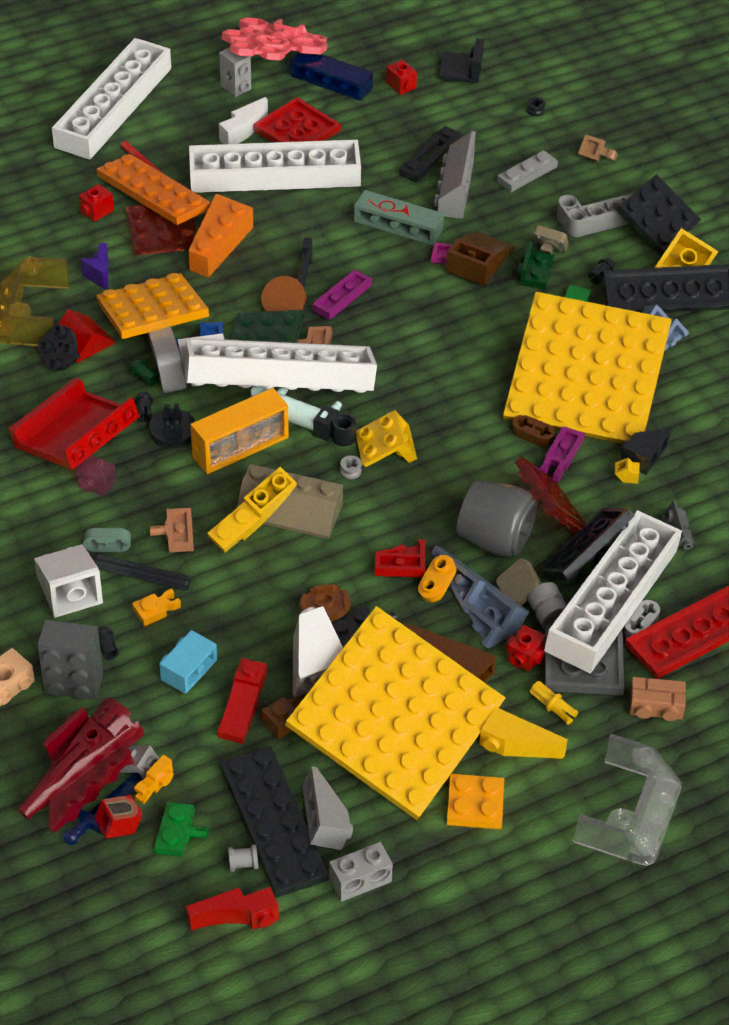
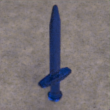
M133 773L105 799L127 796L143 778L139 773ZM100 803L89 813L82 809L80 810L77 818L81 822L72 830L65 831L63 835V840L66 844H77V839L89 828L103 835L95 820Z

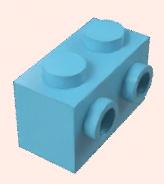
M191 630L185 637L179 639L176 647L169 654H165L159 663L161 680L186 694L217 661V644Z

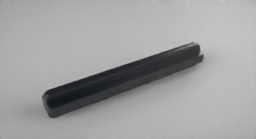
M101 554L97 555L95 559V564L100 570L182 590H188L191 583V578L188 575Z

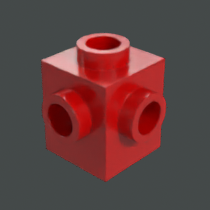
M523 625L515 636H510L506 643L505 649L508 650L507 662L517 668L530 672L535 664L538 665L543 659L546 635Z

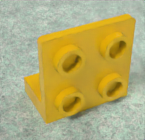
M396 410L356 431V439L364 467H368L394 452L399 457L403 456L408 463L417 459L409 424Z

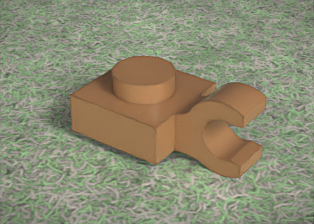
M586 134L578 152L580 156L598 162L601 156L615 161L618 155L616 151L604 147L606 143L604 140Z

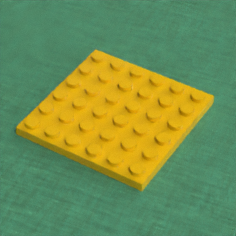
M535 292L503 419L513 421L516 416L527 415L551 425L554 430L560 431L565 426L585 433V436L621 444L625 440L629 441L634 433L646 430L671 319Z
M376 606L290 715L285 726L415 820H418L479 736L481 728L494 708H499L505 697Z

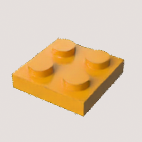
M450 774L447 825L502 829L504 778Z

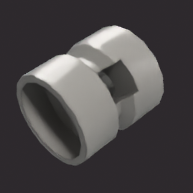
M552 582L539 584L527 596V601L532 610L536 612V617L544 630L545 624H554L567 606L558 587Z

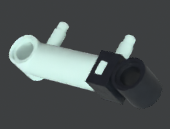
M253 386L251 397L269 389L262 386ZM278 388L277 393L288 404V422L312 430L314 437L327 442L332 437L333 442L338 446H350L355 442L356 419L350 414H339L342 407L341 402L336 401L331 407L324 405L320 409L286 396L287 388Z

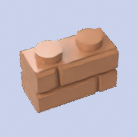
M633 677L630 689V715H637L642 719L660 717L667 721L683 720L686 704V682Z

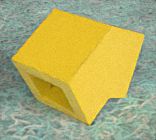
M629 458L615 463V474L623 483L638 484L640 463L632 462Z

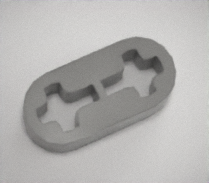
M652 600L641 601L624 625V636L628 638L657 623L660 614L659 605ZM651 611L646 615V617L643 616L644 613ZM638 624L640 625V628H639V629L636 628L635 630H632V629H634Z

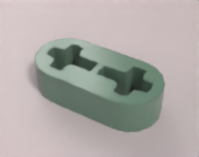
M90 528L84 533L83 545L92 552H125L130 548L131 534L128 530L122 528Z

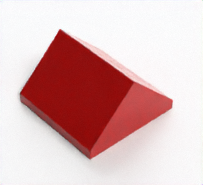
M68 309L59 322V325L71 328L76 335L77 352L81 356L80 359H74L76 363L115 344V340L88 315Z

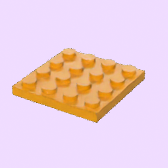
M171 273L160 279H148L144 283L137 285L128 284L124 288L117 290L109 289L96 295L97 303L122 339L209 317L208 307L181 273Z

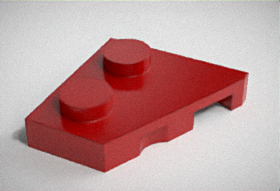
M425 539L417 540V545L406 548L403 544L393 549L375 552V576L414 578L423 577L425 574Z

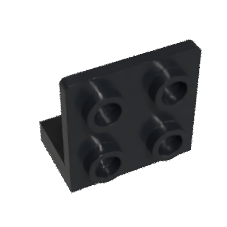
M476 38L475 46H471L470 54L443 52L439 78L449 81L457 80L479 83L484 39Z

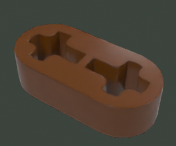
M519 415L513 419L512 433L516 437L541 447H547L553 443L555 430L551 425L527 415Z

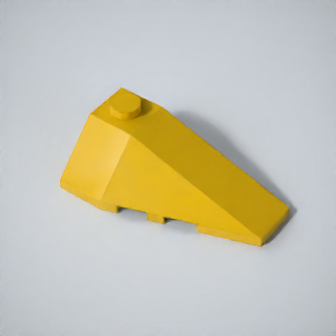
M681 228L655 268L710 265L718 251Z

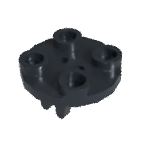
M55 324L38 343V350L41 352L43 362L50 370H65L70 365L75 364L74 359L81 358L77 352L76 335L67 326Z
M165 404L164 410L155 414L150 420V435L158 446L188 445L192 442L191 423H194L195 419L190 413L181 410L179 404H174L173 409L170 408L169 404Z

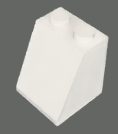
M83 544L34 558L36 575L54 618L103 603L99 569Z
M323 606L316 609L314 607L307 608L298 617L293 635L294 698L308 693L343 649Z

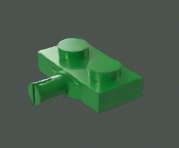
M167 802L154 846L156 854L183 857L185 846L191 837L208 838V827H195L192 825L195 813L194 805Z

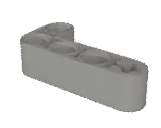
M632 194L581 206L574 196L563 195L558 200L557 220L566 233L572 237H580L627 225L629 223L616 209Z
M171 326L148 332L163 393L186 389L181 357Z

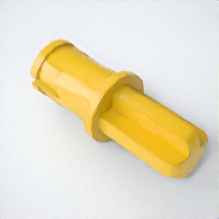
M537 681L532 685L530 693L546 706L547 711L554 712L567 725L573 719L566 712L576 718L578 711L561 699V694H555L541 681Z

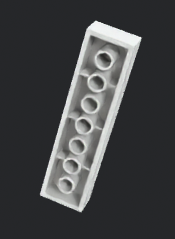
M134 38L52 127L54 148L90 160L170 71V49Z
M358 140L189 146L191 191L361 186V162Z
M185 339L183 364L187 383L201 386L206 383L225 387L229 384L244 388L262 386L267 389L285 387L290 390L299 387L314 391L322 388L337 392L345 389L360 393L367 390L374 391L377 364L369 346Z
M637 510L634 517L628 522V527L620 533L549 629L544 651L591 674L677 552L682 530Z

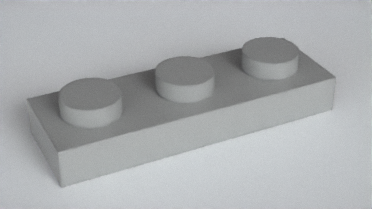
M543 150L497 175V182L510 192H513L557 168L558 160Z

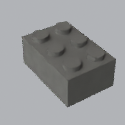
M45 620L38 642L45 693L54 696L96 700L103 678L98 626Z

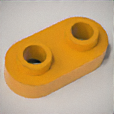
M439 555L435 557L421 579L418 590L426 602L433 603L439 601L454 578L457 568L450 556ZM446 564L443 568H439L440 565ZM429 585H434L433 588L427 589Z

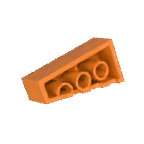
M215 194L189 249L190 271L208 278L253 229V207Z

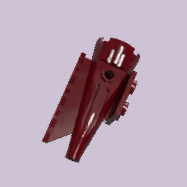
M111 697L109 699L105 698L90 718L83 707L69 715L65 723L56 731L50 733L42 743L51 762V767L22 804L17 807V810L24 818L29 820L33 815L49 805V829L53 833L66 822L74 821L86 803L94 802L106 784L114 783L120 771L126 765L134 764L129 747L144 736V731L139 722L136 721L133 724L129 718L131 713L120 702Z

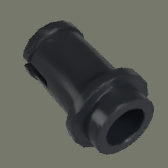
M609 258L599 260L598 265L588 274V278L595 275L590 281L594 284L600 283L603 279L602 273L604 270H614L613 261Z
M140 392L134 399L139 415L138 420L143 422V415H145V422H149L153 418L151 410L153 397L148 392Z
M107 626L99 627V643L104 659L112 660L119 655V650L112 638L114 633Z

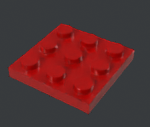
M296 97L254 123L253 131L272 143L325 141L341 131V124Z

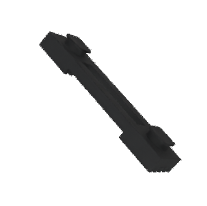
M444 126L399 169V175H403L407 179L411 178V181L415 180V183H417L449 150V146L462 138V133ZM441 144V147L424 163L419 162L436 145Z

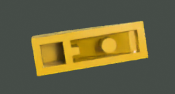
M495 707L481 728L479 745L490 752H496L502 756L563 759L568 739Z

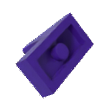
M98 243V252H94V258H82L80 260L82 275L101 288L109 289L107 243Z

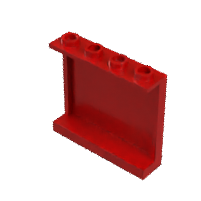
M75 377L9 428V432L15 448L73 470L139 418L132 397L119 404L86 392L82 379Z

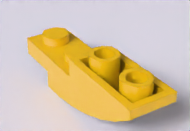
M279 467L244 497V502L211 529L207 533L208 537L226 553L241 539L245 541L286 500L297 486V482Z

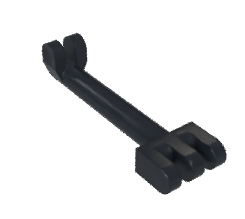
M306 237L303 240L302 258L297 280L303 287L305 286L309 264H311L313 257L312 238Z

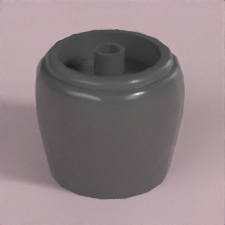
M477 479L471 485L463 501L457 521V535L493 555L503 558L518 556L531 534L537 515V500L534 499V495L523 488Z

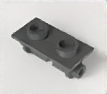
M673 500L668 508L663 511L661 515L662 522L682 530L678 547L690 550L693 547L694 539L692 538L691 531L688 530L689 524L686 511L681 507H677L676 501Z

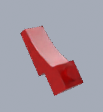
M245 658L241 659L234 676L227 707L217 731L218 738L240 744L244 743L259 706V696L267 679L266 663Z
M270 887L243 896L240 888H236L186 906L187 923L191 931L210 925L229 923L250 925L253 930L259 927H268L275 921H278L279 905Z

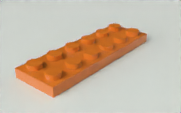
M131 154L123 155L121 158L108 162L96 169L98 177L176 225L208 211L210 207V201Z

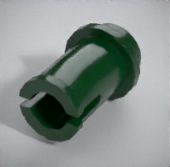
M137 359L131 364L130 370L132 375L139 376L149 386H153L158 382L159 374L149 368L144 360Z

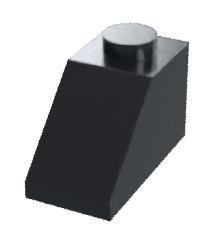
M663 428L634 433L629 441H624L620 449L622 460L629 458L632 462L640 463L639 472L647 475L668 447L671 430Z

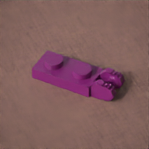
M563 426L545 455L538 474L539 477L545 478L550 466H554L557 469L553 473L552 480L555 483H559L564 470L568 469L581 447L585 433Z

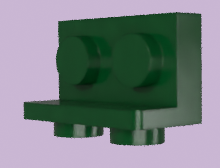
M530 241L527 249L522 251L521 262L523 263H519L517 276H521L520 286L546 290L554 255L533 251V242Z

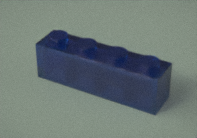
M298 52L291 59V77L359 101H362L373 89L372 71L323 54Z

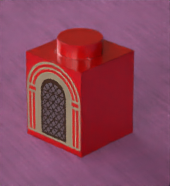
M132 795L102 799L95 815V820L105 839L135 834L142 818L141 809L135 803Z

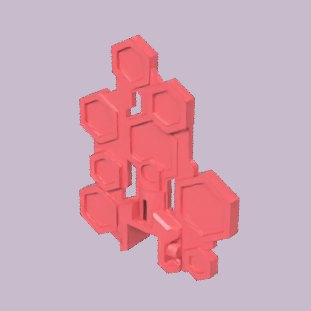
M244 17L239 20L240 30L227 29L222 32L221 38L231 44L230 52L240 56H254L258 54V56L269 60H281L291 50L321 55L327 50L328 44L326 43L327 37L308 33L304 24L291 27L283 25L282 19H278L274 24H269V22L260 18Z

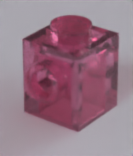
M89 456L84 463L78 466L76 475L79 481V488L105 497L116 482L115 464L104 459Z

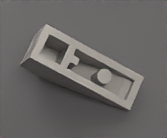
M312 766L302 784L310 844L342 850L346 840H349L353 833V825L350 823L348 810L318 768Z

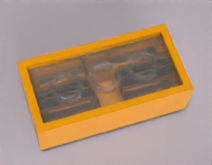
M274 388L191 423L192 457L207 475L289 438L288 404Z

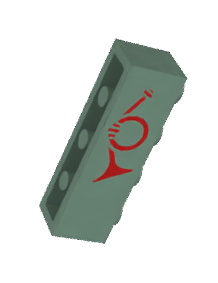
M364 190L354 205V222L434 245L443 231L444 213Z

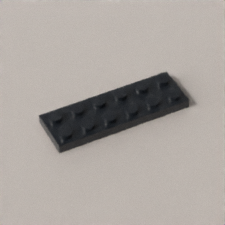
M729 264L604 270L602 273L606 306L642 313L645 306L657 304L663 312L729 309Z
M268 746L220 761L222 773L253 844H256L257 855L275 897L277 898L328 881L329 874L316 845L310 844L307 825L272 747Z

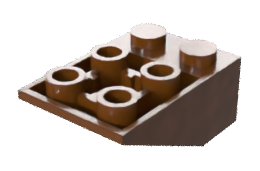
M477 231L457 238L448 249L446 271L485 286L513 251L515 245Z

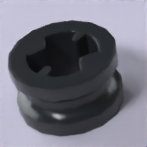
M539 97L530 98L527 102V113L537 117L545 113V101Z

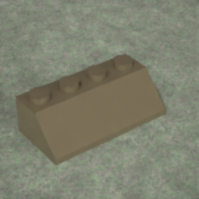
M250 464L242 481L237 507L244 502V497L276 470ZM286 472L297 482V486L263 524L329 539L343 505V485Z

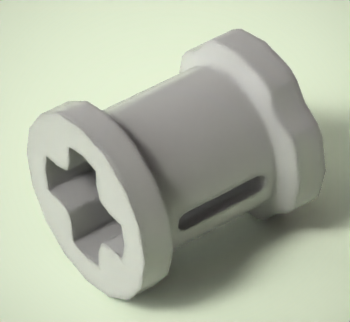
M256 844L251 845V848L242 849L228 847L230 872H235L238 868L253 867L254 870L258 869Z

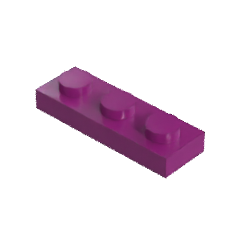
M354 269L312 304V310L328 320L332 319L372 286V278Z

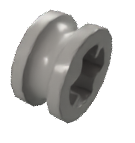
M346 456L341 460L340 473L344 478L355 479L361 475L362 462L358 457Z

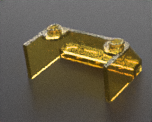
M27 257L2 279L0 283V344L38 346L39 341L53 327L52 317L31 316L30 306L21 303V298L25 286L69 289L66 259Z

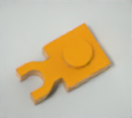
M171 588L160 597H157L154 593L133 602L132 609L143 626H147L167 617L166 611H174L181 608V601L179 598L170 601L175 598L174 591Z
M162 755L146 772V778L134 787V790L138 792L135 796L137 801L145 804L153 792L157 793L163 786H167L171 782L173 768L170 758Z

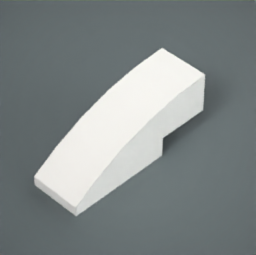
M264 97L232 111L230 119L219 123V140L223 144H239L255 132L253 131V124L268 115V99Z

